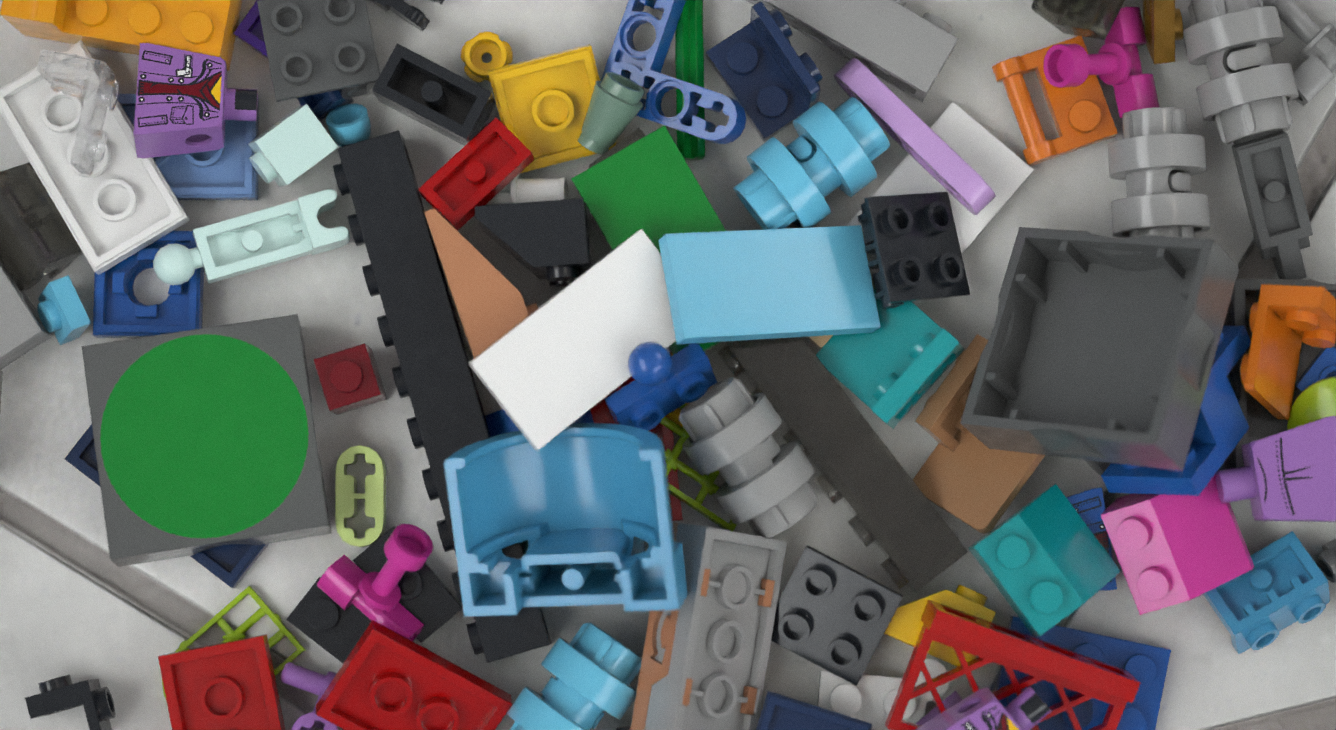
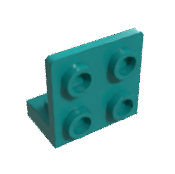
M876 300L881 326L873 333L833 335L818 351L815 358L880 419L894 429L965 349L957 339L944 328L942 329L913 302L907 301L904 302L903 306L883 309L882 301Z

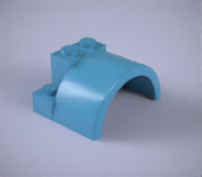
M573 423L539 450H535L519 430L475 442L458 450L445 460L444 467L464 617L517 615L523 607L624 604V612L680 609L688 595L682 542H674L664 446L657 435L628 425ZM528 540V549L521 560L510 558L503 554L502 548ZM644 541L649 543L648 549L646 551Z

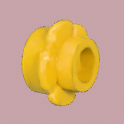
M481 32L464 44L461 50V60L465 62L464 71L470 79L479 83L484 80L490 82L488 70L508 66L513 61V52L508 42L501 41L496 33ZM484 54L492 56V60L489 63L482 61Z

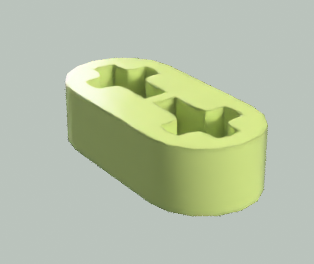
M361 445L350 447L342 452L337 460L335 469V524L337 533L343 541L357 547L371 546L384 534L386 527L385 461L378 452L370 447ZM358 455H365L366 463L375 465V474L367 475L365 478V493H357L356 477L347 475V466L356 464ZM357 500H365L366 516L375 518V528L366 529L365 538L361 539L357 538L356 530L347 528V519L354 518L357 515Z

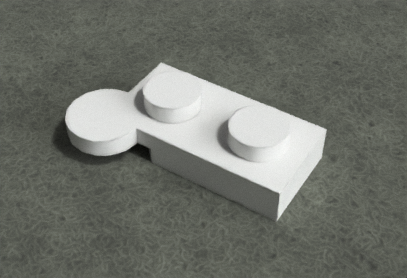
M925 659L924 663L931 678L947 672L945 666L939 661ZM820 670L817 706L873 724L872 730H891L885 726V722L902 678L863 674L856 686L830 671ZM920 672L915 686L926 682L922 672ZM950 682L936 688L940 698L948 690ZM928 691L909 700L902 719L915 724L926 715V702L934 701L931 692Z

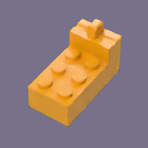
M2 0L0 15L24 36L75 44L82 40L87 47L139 55L140 43H150L221 57L226 61L227 71H229L236 39L233 33L238 27L243 0Z

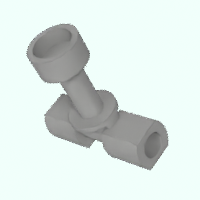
M1262 0L1264 6L1277 7L1279 18L1306 44L1299 52L1306 61L1293 72L1299 94L1296 100L1305 106L1335 77L1332 72L1336 69V28L1329 23L1322 30L1293 0Z

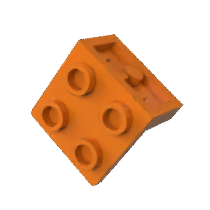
M1261 284L1258 302H1254L1250 310L1249 325L1253 334L1250 351L1244 355L1241 362V381L1244 389L1274 417L1289 420L1302 342L1318 348H1332L1335 346L1336 299L1325 287Z

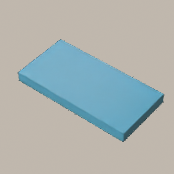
M861 225L665 234L658 240L676 344L873 333L881 327L870 269L868 267V258L864 249L865 243Z

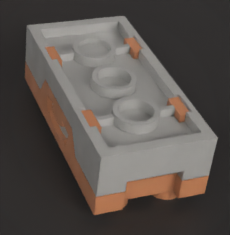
M672 522L674 542H682L688 595L679 610L649 612L630 730H756L787 541L706 526Z

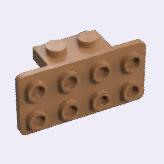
M977 334L967 349L959 355L952 370L937 391L928 398L924 409L915 420L938 442V445L913 478L912 487L918 494L976 531L986 534L993 530L1045 455L989 449L960 424L981 353L988 342L987 339Z

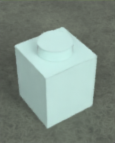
M307 104L297 107L248 143L255 153L249 158L255 170L265 182L269 184L275 180L279 187L290 184L338 148Z

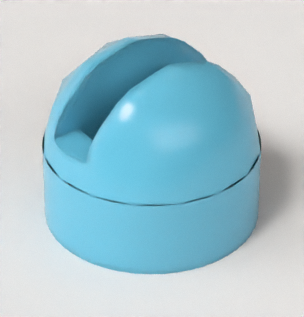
M343 105L332 110L326 117L330 136L340 147L361 142L370 137L371 122L367 109L363 105Z

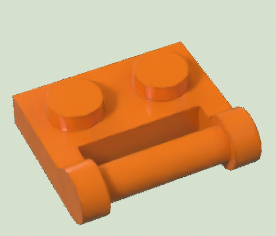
M1082 35L1057 43L1078 44L1088 54ZM1054 45L1023 56L1004 60L992 66L997 82H1003L1027 147L1023 150V154L1029 166L1113 138L1118 134L1097 75H1088L1084 83L1077 87L1058 88L1048 82L1044 74L1043 64L1047 51ZM1036 72L1057 129L1058 138L1046 140L1023 78L1024 74Z

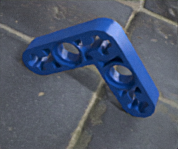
M628 0L601 81L607 72H614L632 80L643 88L649 89L646 99L641 98L640 100L643 107L636 115L638 117L717 144H728L735 141L741 136L746 124L745 110L738 101L724 94L661 73L686 0ZM645 5L662 11V18L660 19L648 12H643ZM651 23L656 32L655 41L648 50L637 51L633 44V35L640 25ZM680 89L684 95V107L676 116L666 117L661 108L662 98L669 90ZM699 106L716 113L722 111V113L729 116L727 125H718L716 127L713 122L697 117Z

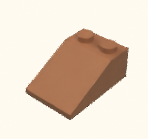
M433 208L425 211L424 214L475 359L536 311L538 305L537 303L527 305L521 292Z

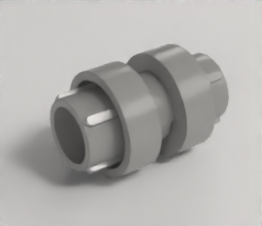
M1191 0L1188 9L1192 26L1183 30V39L1189 63L1191 65L1207 64L1211 80L1196 88L1203 120L1217 122L1221 141L1227 145L1239 144L1279 131H1287L1293 122L1288 102L1296 99L1299 94L1291 64H1274L1270 47L1284 41L1277 7L1264 6L1262 0Z
M1154 107L1123 113L1124 139L1112 141L1107 145L1109 177L1115 180H1126L1127 192L1126 198L1111 202L1113 236L1127 238L1140 235L1194 238L1195 233L1209 230L1208 195L1192 193L1191 176L1207 170L1205 138L1201 135L1188 134L1186 109L1179 107Z
M730 377L710 387L701 398L688 403L680 411L679 420L690 435L682 447L701 475L709 474L716 470L720 472L726 482L716 491L715 496L734 524L747 521L755 535L771 538L798 523L815 508L818 496L808 482L814 473V468L797 442L792 441L780 446L777 444L771 434L781 425L782 419L763 392L751 395L741 380Z

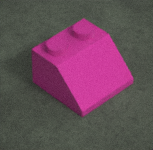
M1216 473L1199 496L1128 494L1116 498L1101 514L1104 526L1140 615L1192 600L1251 571L1255 567L1230 503H1222L1219 499Z

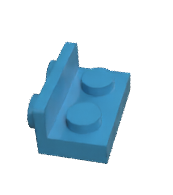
M1293 531L1250 555L1255 566L1251 571L1203 594L1230 633L1232 645L1238 654L1250 648L1252 650H1260L1268 646L1279 636V631L1297 621L1303 624L1315 619L1325 610L1326 604L1330 602L1327 578Z

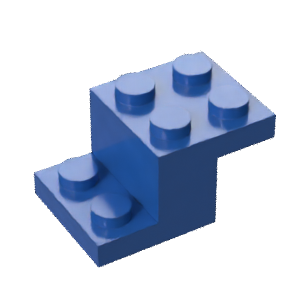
M1244 325L1223 326L1183 471L1111 463L1101 475L1109 493L1199 496L1249 429V425L1227 377L1228 373L1251 345V340Z

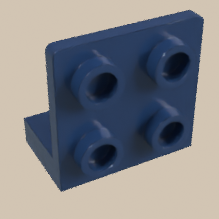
M759 1L751 7L750 23L706 51V57L735 100L741 104L745 110V115L765 142L791 125L796 118L818 102L821 91L818 82L823 77L814 61L806 52L798 56L791 46L788 38L793 33L782 14L776 8L769 12L762 1Z

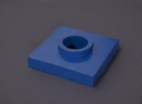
M172 231L102 274L97 275L95 273L94 337L140 338L202 328L203 267L195 269L194 275L189 281L181 285H170L169 296L159 305L148 306L142 304L134 295L133 289L135 279L139 273L145 269L154 268L153 260L160 248L175 243L184 245L188 249L197 247L193 231Z

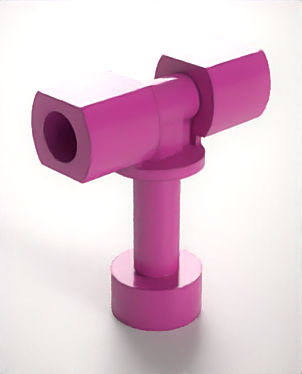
M1140 7L1117 8L1099 15L1105 44L1100 48L1098 54H1087L1085 49L1078 44H1057L1052 46L1045 55L1043 64L1044 74L1048 82L1054 87L1080 86L1087 79L1088 75H1099L1104 83L1113 85L1121 119L1122 114L1128 111L1160 107L1153 74H1143L1138 47L1147 44Z
M398 525L384 545V552L388 560L380 572H369L366 574L346 555H343L327 568L319 579L317 587L344 611L353 604L371 621L374 620L414 641L423 629L424 624L399 603L401 590L398 582L406 571L414 572L422 568L433 551L432 540L425 531L415 525Z

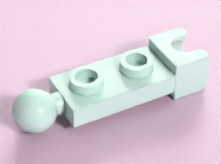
M327 189L299 197L295 201L193 229V236L197 247L188 249L181 244H168L160 248L155 254L153 267L157 277L170 285H181L189 281L194 275L195 269L203 267L208 284L306 255H315L345 246L350 241V235L346 227L325 228L319 223L317 218L319 214L331 210L337 198V193L334 189Z

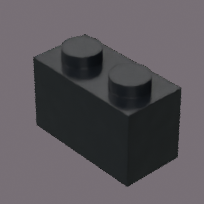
M398 43L372 89L379 102L464 146L483 129L496 105L492 92Z

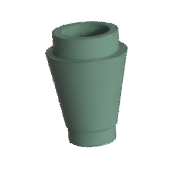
M607 72L602 81H596L578 142L594 153L606 155L609 148L613 146L642 109L643 104L640 100L645 92L643 88L632 80L614 72Z

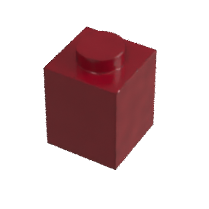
M364 343L313 359L329 411L339 415L387 399L373 351L367 344Z

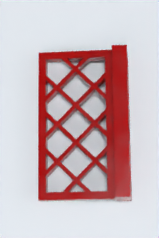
M928 599L921 617V621L924 624L885 726L891 730L917 729L921 725L902 719L909 700L930 691L941 714L946 709L936 688L965 675L972 692L975 693L979 688L971 671L991 662L1003 665L1011 682L992 692L998 700L1013 693L1019 696L1023 692L1022 689L1041 680L1053 683L1061 701L1050 706L1051 712L1040 722L1066 711L1074 730L1082 729L1072 707L1092 698L1109 703L1110 705L1103 723L1089 730H1116L1127 701L1133 703L1140 682L1124 669ZM932 641L952 647L960 666L931 678L924 661ZM962 651L978 657L967 662ZM1013 669L1028 674V676L1017 680ZM922 672L926 682L915 686L919 674ZM1064 688L1078 692V694L1068 698ZM1037 724L1032 728V730H1040Z

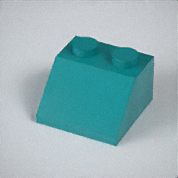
M1057 484L1052 485L968 547L1032 636H1041L1086 603L1121 572Z

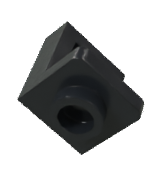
M70 675L38 683L40 694L25 698L30 719L44 717L83 705L90 730H112L109 719L116 716L110 690L108 687L101 688L99 679L85 680L72 684Z

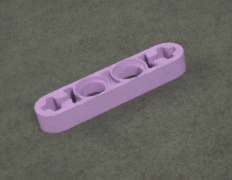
M852 57L834 75L841 88L850 97H855L869 111L879 126L969 212L977 215L996 197L983 178L859 60Z

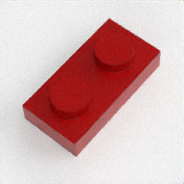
M495 117L418 190L421 196L458 231L475 215V206H485L535 159L532 152Z

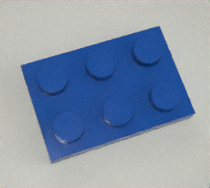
M1010 617L1008 628L1032 636L1019 617ZM1057 625L1041 636H1032L1130 672L1140 682V686L1133 703L1127 701L1116 730H1155L1171 650ZM1003 665L1000 666L996 690L1011 683ZM1013 669L1017 680L1028 676V674ZM1041 680L1030 686L1048 707L1061 701L1053 683ZM1064 688L1068 698L1078 694V692ZM1013 693L999 701L1006 707L1017 696ZM1092 698L1072 707L1081 729L1089 730L1103 723L1110 704ZM1066 711L1037 724L1040 730H1074Z

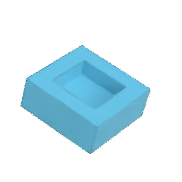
M69 275L49 282L38 297L40 303H38L37 309L40 320L49 333L54 332L60 345L80 338L91 324Z

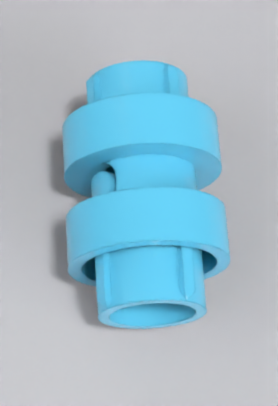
M850 97L833 111L824 103L818 101L793 121L794 128L799 135L797 139L785 147L776 138L772 137L747 156V161L753 173L733 189L744 207L763 230L785 229L792 222L798 228L814 227L831 213L830 207L825 200V197L839 187L846 195L852 197L877 178V172L871 161L890 147V142L877 121L855 97Z
M591 622L583 624L570 643L559 637L541 663L545 669L556 677L550 678L541 691L543 695L527 686L524 687L507 712V715L515 721L510 730L595 729L605 715L603 711L621 720L635 700L637 690L630 685L640 672L642 658Z

